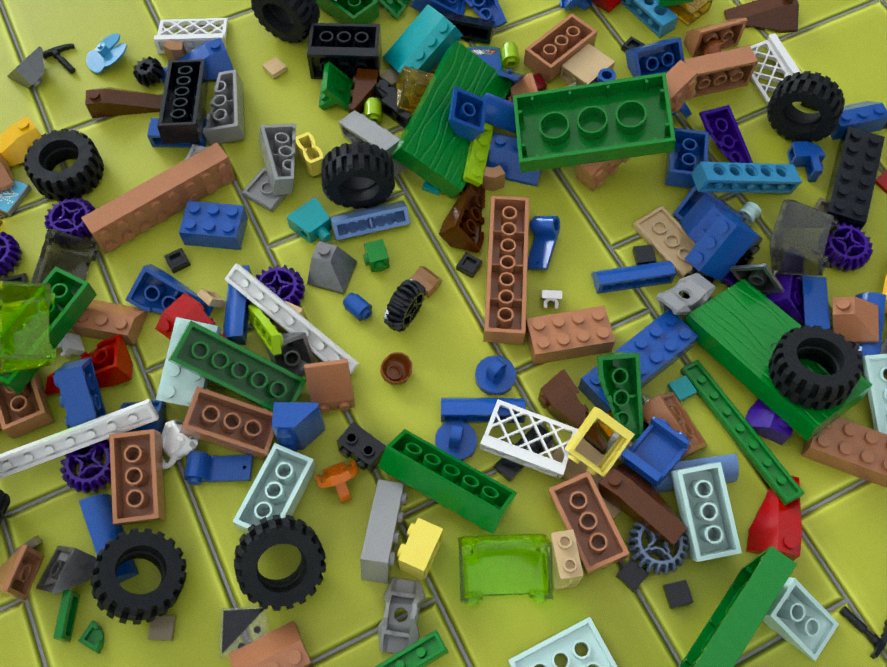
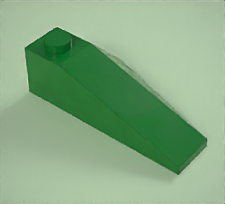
M626 351L597 356L598 379L612 415L617 422L635 434L631 440L638 439L644 432L640 353Z

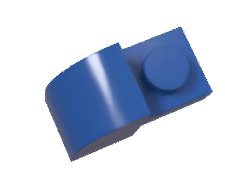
M792 142L787 152L789 164H794L795 167H805L808 182H816L823 172L822 161L826 156L824 151L812 142Z

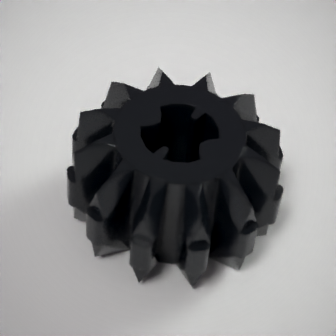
M151 56L147 59L143 57L142 61H137L138 65L133 66L134 77L139 84L147 88L150 85L155 86V83H160V79L164 78L163 73L165 71L159 60L153 59Z

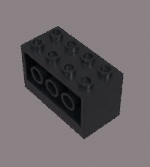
M310 23L307 59L311 79H323L324 64L331 62L352 80L353 76L357 74V68L378 69L380 75L382 56L380 24Z

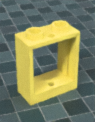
M594 407L564 449L569 452L567 457L577 464L581 461L587 465L585 470L589 471L590 474L595 477L597 474L604 477L635 434L601 409ZM596 419L619 435L598 466L575 450Z

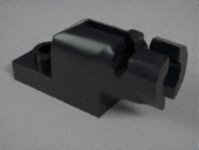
M383 79L375 86L374 91L376 93L374 95L381 100L382 112L405 129L412 117L408 111L409 98L397 90L395 86L391 87V83Z

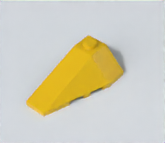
M28 116L12 124L0 135V153L8 161L9 166L13 168L19 167V164L24 163L25 154H28L29 146H33V141L41 138L40 132Z

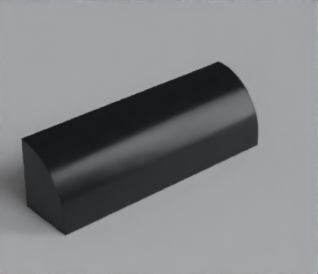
M437 10L462 33L461 39L490 44L495 21Z

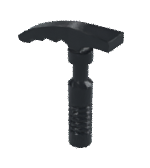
M74 44L56 46L43 52L44 59L53 56L58 59V62L70 74L76 71L59 53L60 51L74 49Z
M846 606L842 607L839 613L849 620L858 631L870 638L869 641L872 644H875L870 657L872 659L877 658L887 644V619L884 622V632L880 635L882 638H879L876 634L869 631L867 625Z

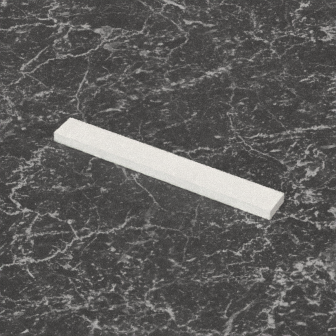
M235 263L224 280L287 332H305L311 351L322 361L348 359L350 374L354 372L360 364L240 264Z
M150 399L4 452L0 454V479L109 438V434L124 433L157 421L159 415Z

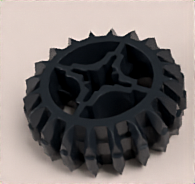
M406 279L403 281L387 304L384 323L389 328L399 332L409 327L425 300V287L416 280Z

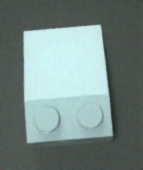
M792 577L788 578L762 620L768 627L813 661H816L839 625L796 578Z

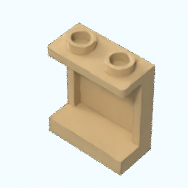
M588 43L561 65L560 78L569 85L575 81L579 85L595 83L599 71L604 68L613 70L615 61Z
M574 529L552 532V543L546 544L545 549L554 591L575 588L584 575Z

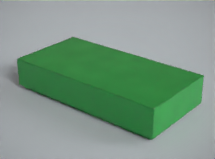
M72 590L63 591L53 638L61 642H70L80 598V595Z

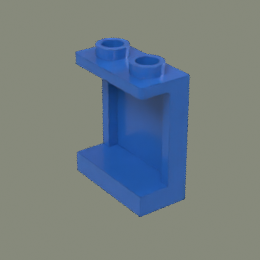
M653 416L650 425L635 443L621 453V462L657 488L689 450L690 441L684 433L676 432L670 428L667 421Z

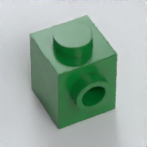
M383 239L364 243L365 254L363 259L365 266L369 265L371 272H381L390 268L389 257Z

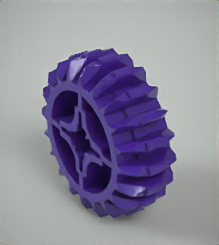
M75 196L70 200L66 197L65 201L59 200V204H52L53 209L47 210L48 215H45L46 221L44 224L48 234L55 241L61 244L66 242L70 246L72 242L78 245V241L82 240L85 242L86 237H91V233L81 217L96 210L88 200L85 201L82 197L77 199Z
M843 222L840 225L836 223L833 226H829L822 232L817 243L819 245L817 250L821 252L820 257L825 258L824 263L829 262L831 264L830 268L836 266L838 271L843 268L845 272L849 270L854 272L858 268H862L870 260L873 244L869 242L870 237H865L866 231L861 232L859 227L854 228L852 223L847 226Z
M4 231L0 233V277L2 275L7 277L9 271L14 272L13 267H18L17 261L22 260L19 243L13 236L8 235Z
M277 264L274 269L270 266L268 271L262 269V275L256 274V278L283 301L300 305V299H304V281L300 274L295 272L292 267L288 269L284 265L280 268Z
M107 439L65 454L66 459L60 461L63 465L60 468V472L63 474L62 479L67 482L70 488H74L76 492L83 491L85 494H89L90 490H92L94 493H97L99 487L106 489L105 484L107 482L111 484L110 442ZM104 452L106 453L105 466L102 464ZM79 463V464H80V469H79V471H78V472H79V475H78V477H77L76 468H77V464Z

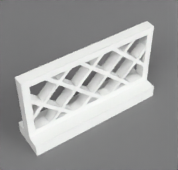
M228 18L160 20L158 34L154 35L157 53L165 54L163 45L169 39L175 42L183 41L186 53L191 52L206 42L219 38L222 39L225 48H227Z
M775 33L769 35L768 40L750 46L755 56L765 58L763 63H757L756 67L761 69L760 72H753L751 81L766 105L770 101L766 94L767 91L774 92L776 88L770 86L771 81L779 83L783 80L782 78L774 77L775 72L783 73L784 78L788 75L792 76L796 72L801 73ZM766 47L768 53L758 52V49ZM767 59L775 61L776 66L766 64ZM763 69L772 70V75L763 74ZM759 78L769 80L768 84L759 83Z
M498 399L479 449L561 480L568 461L567 456L569 455L564 446L569 441L562 443L557 433L562 430L572 433L571 440L578 429ZM499 407L508 409L511 417L500 420L498 415ZM525 415L529 417L532 424L521 428L517 418ZM514 420L518 430L507 434L503 424ZM543 422L549 424L552 431L541 436L537 425ZM500 425L504 436L500 438L489 436L491 429ZM534 427L538 438L527 441L523 431ZM520 433L524 444L515 446L509 437ZM554 434L559 445L548 449L543 439ZM540 441L545 451L539 454L534 453L530 444ZM560 448L564 455L562 463L553 460L550 452Z

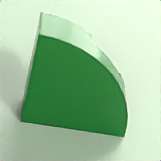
M92 620L78 641L100 654L104 645L103 629L96 621Z

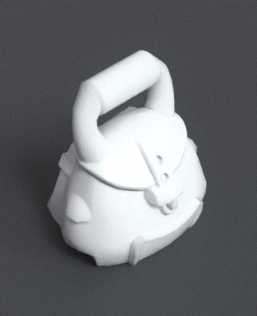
M172 420L164 425L161 434L162 450L170 459L167 463L162 457L163 470L172 467L177 460L188 455L198 445L199 439L179 433L183 424L182 421Z

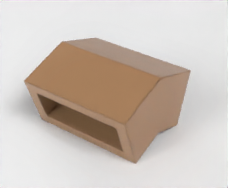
M169 39L163 45L168 61L178 60L187 54L183 41L175 42Z
M500 165L494 168L485 167L483 187L485 190L496 191L504 187L506 173Z
M419 266L416 273L410 277V279L420 282L425 287V296L428 298L443 281L425 266Z

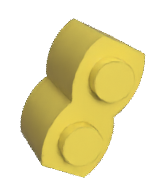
M309 132L296 136L298 154L305 163L308 173L313 177L321 174L322 160L324 158L321 149L316 146L314 137Z

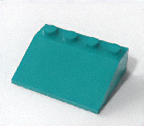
M428 4L386 52L383 58L409 83L417 88L441 61L446 50L463 35L446 17Z

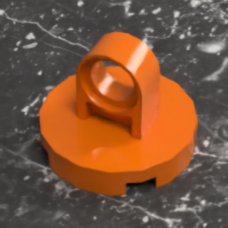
M350 461L348 466H346L345 462L338 463L322 470L324 475H315V481L319 488L336 487L341 503L352 500L345 481L358 474L359 470L356 462Z

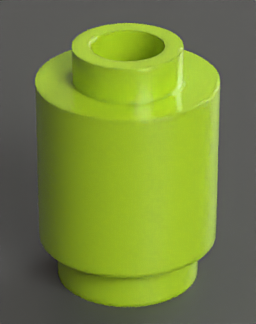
M511 41L504 43L501 48L503 65L507 68H514L520 62L518 47Z
M371 97L364 103V115L369 120L375 121L378 124L382 121V106L377 98Z

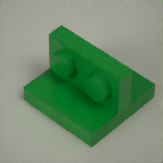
M331 62L324 64L319 107L322 110H326L338 104L347 111L349 103H352L351 89H353V80Z

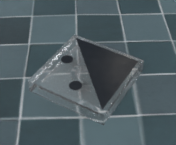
M259 606L221 608L220 658H228L229 654L268 634L269 607L267 609L260 608Z

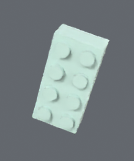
M176 317L156 400L189 407L197 386L207 390L208 380L168 361L188 322L193 321ZM193 321L220 335L221 328L219 326Z
M274 443L233 520L237 529L248 533V527L252 524L255 526L259 525L262 518L266 517L268 521L273 519V515L280 514L281 518H285L286 515L293 516L317 468L314 459Z
M721 462L670 471L680 518L687 528L684 536L688 537L686 544L689 545V559L700 562L742 553Z

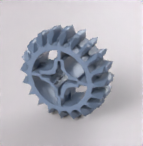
M639 522L634 523V529L629 531L632 537L627 540V543L633 546L629 547L628 551L631 553L635 552L632 559L640 560L638 564L640 568L646 565L647 573L653 568L655 575H659L660 571L667 575L669 570L675 572L677 566L681 567L684 564L682 559L688 557V554L684 551L689 549V545L684 544L688 539L687 536H681L674 545L675 551L672 557L668 542ZM644 531L647 534L646 538L648 540V545L643 548L641 543ZM659 541L661 543L665 541L661 547H652L655 542L657 543ZM655 554L660 560L663 559V561L653 559L649 555Z

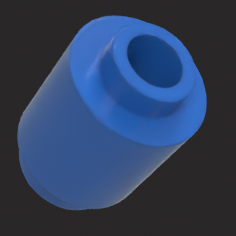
M350 293L345 297L343 305L356 319L362 321L367 320L371 316L372 305L360 295Z

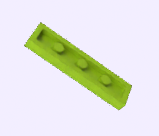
M484 123L483 133L470 142L462 179L477 187L481 186L483 182L494 125Z
M255 304L249 305L251 326L273 355L282 354L281 346L284 345L282 334L278 333L276 326L271 324L270 319L265 316L262 310Z

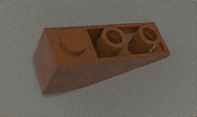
M357 68V74L353 76L354 89H351L352 103H349V113L355 110L361 114L364 111L365 101L368 98L376 97L374 95L376 93L374 88L379 82L378 69Z

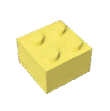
M418 518L415 524L411 523L406 534L408 536L406 544H401L397 557L400 570L425 581L443 541V528Z

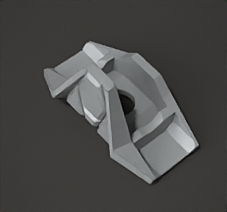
M694 273L679 279L675 287L665 292H658L656 300L659 301L662 311L670 308L674 315H684L686 317L687 314L704 304L716 287L699 273ZM681 292L687 293L690 298H682L680 296Z
M396 577L391 578L382 597L386 605L384 618L378 625L380 651L398 653L419 640L420 635L417 621L421 602L426 598L420 580L412 581ZM403 608L407 611L408 617L405 621L398 622L394 618V613L397 609Z

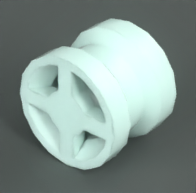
M747 202L738 211L746 218L743 223L748 226L752 225L755 219L761 215L760 207L754 202Z

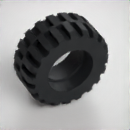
M251 0L252 10L261 26L263 25L265 30L271 32L274 37H279L282 41H288L289 43H298L305 40L309 35L310 23H318L320 18L319 5L316 3V0Z
M811 71L796 72L792 76H786L777 84L767 106V118L771 122L772 128L776 129L780 136L784 135L785 139L807 142L814 140L817 142L831 135V132L836 129L844 110V94L841 89H838L839 85L835 81L832 82L828 76L824 77L821 76V73L815 72L814 74ZM792 103H809L819 112L805 113L795 108Z
M61 129V131L53 130L49 134L45 133L41 135L39 140L33 141V146H29L28 154H25L24 169L27 172L26 174L41 195L48 199H55V201H63L66 197L71 200L74 196L79 199L83 197L82 195L92 192L93 187H97L99 184L98 180H101L103 176V160L93 141L84 133H79L76 130ZM77 159L71 167L65 170L52 171L56 165L65 160Z
M368 142L344 143L340 147H334L322 160V189L327 198L337 205L341 204L343 207H353V209H359V207L369 208V206L378 205L379 202L383 203L393 193L395 188L394 163L387 151L383 148L380 149L378 145H370Z
M805 325L801 326L800 329L796 327L786 332L778 341L768 364L769 377L773 379L772 383L775 388L780 389L779 393L783 397L787 396L790 402L794 404L799 403L801 407L807 409L809 407H813L814 410H822L823 407L830 409L842 404L849 397L861 378V370L863 368L862 361L859 360L860 355L858 351L853 349L854 345L850 341L847 342L845 340V336L840 333H834V330L830 328L823 329L822 326L817 325L813 327ZM806 359L817 362L830 375L816 374L804 367L799 360Z
M280 514L273 515V519L268 521L266 517L262 518L259 525L255 526L252 524L248 527L249 532L247 535L242 534L239 539L240 545L236 546L234 552L236 579L243 595L247 594L248 600L253 604L258 602L260 608L267 609L268 605L272 606L273 611H280L282 606H286L287 610L294 608V603L299 602L301 605L306 602L305 597L308 594L310 596L314 595L317 591L315 585H321L323 581L322 573L326 571L325 551L315 531L310 526L308 527L301 519L295 520L290 515L281 518ZM277 544H290L297 547L301 553V562L290 576L274 580L260 574L258 561L268 548Z
M136 528L131 529L128 535L125 532L119 533L116 540L110 539L105 544V548L101 549L98 553L91 577L92 595L94 599L98 600L97 606L99 609H105L107 611L106 616L113 619L116 616L120 618L119 622L126 624L127 620L133 621V625L141 624L142 620H146L149 623L154 621L156 616L162 617L166 614L168 609L177 601L186 580V560L181 559L183 555L181 548H174L176 542L172 538L166 540L164 538L165 534L160 531L158 534L151 533L152 529L145 528L144 532H139V529ZM131 559L148 560L159 569L161 583L157 589L150 593H130L123 589L116 579L118 567Z

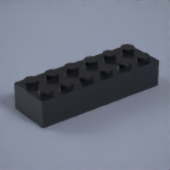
M205 59L169 60L157 125L162 144L197 143L201 141L209 78Z
M848 126L839 142L820 224L833 226L836 223L840 225L845 222L848 226L852 223L854 228L859 227V231L866 224L884 144V136Z

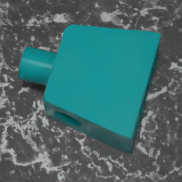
M316 197L287 216L289 228L310 243L319 238L326 243L332 238V234L329 232L332 228L331 220Z

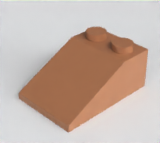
M348 359L304 364L311 402L319 403L322 414L328 413L331 410L347 411L355 407Z

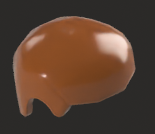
M722 39L709 41L703 49V55L721 52L722 50H720L719 46L723 45L724 41Z
M402 352L390 353L380 366L381 376L384 381L391 385H400L406 382L412 373V362Z

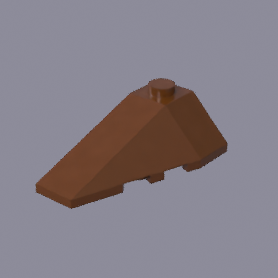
M756 0L724 10L726 20L747 18L748 21L745 28L755 26L759 27V30L764 31L766 28L774 29L776 33L797 32L799 3L797 0Z
M113 87L86 90L85 105L92 118L160 112L163 95Z
M468 183L443 221L439 235L451 247L475 253L480 252L484 240V233L481 232V228L485 220L482 217V209L485 208V189L482 185L477 187Z
M565 369L561 370L540 389L538 397L542 408H546L549 414L559 422L579 429L589 415L586 404L582 405L576 395L579 391ZM594 422L583 438L603 455L608 446Z
M625 464L612 467L599 482V492L602 498L673 547L687 530L686 526L655 488Z

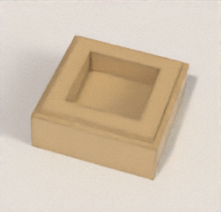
M277 57L262 65L263 70L273 79L287 71L286 65Z
M200 289L197 294L208 306L223 308L226 303L215 291Z

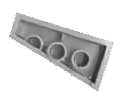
M236 69L219 72L214 88L215 95L210 103L211 110L206 117V127L203 128V134L210 145L216 142L220 144L245 139L243 83Z
M355 110L338 121L342 135L351 143L368 142L370 145H378L380 149L386 150L390 156L400 140V137L391 134L387 129L380 127L375 121L369 120L364 114H360ZM392 158L395 177L407 167Z
M296 124L260 125L259 145L273 195L292 194Z
M378 479L360 558L361 580L388 584L391 565L394 566L396 556L394 547L399 542L400 531H397L398 525H402L404 512L401 511V507L406 505L407 501L404 483Z

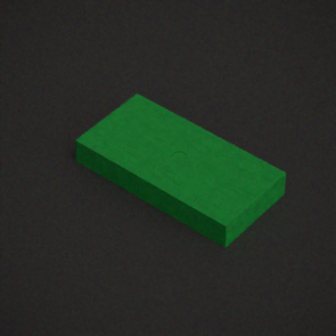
M456 40L443 55L391 157L450 198H453L463 190L466 183L462 179L471 142L457 136L449 123L453 87L456 86L480 97H483L487 92L505 99L513 82L506 77L497 75L498 71Z
M666 72L513 95L521 173L675 152L676 139Z
M744 278L687 314L685 323L699 336L696 342L806 441H809L863 400L873 385L861 375L849 397L842 404L830 409H825V407L822 410H814L813 407L803 408L799 403L794 404L790 402L787 396L783 397L779 393L780 389L775 388L772 383L773 379L769 377L768 364L781 337L793 328L799 327L800 329L801 325ZM806 359L799 360L804 367L816 374L830 375L817 362Z
M770 546L743 566L679 667H734L797 564Z

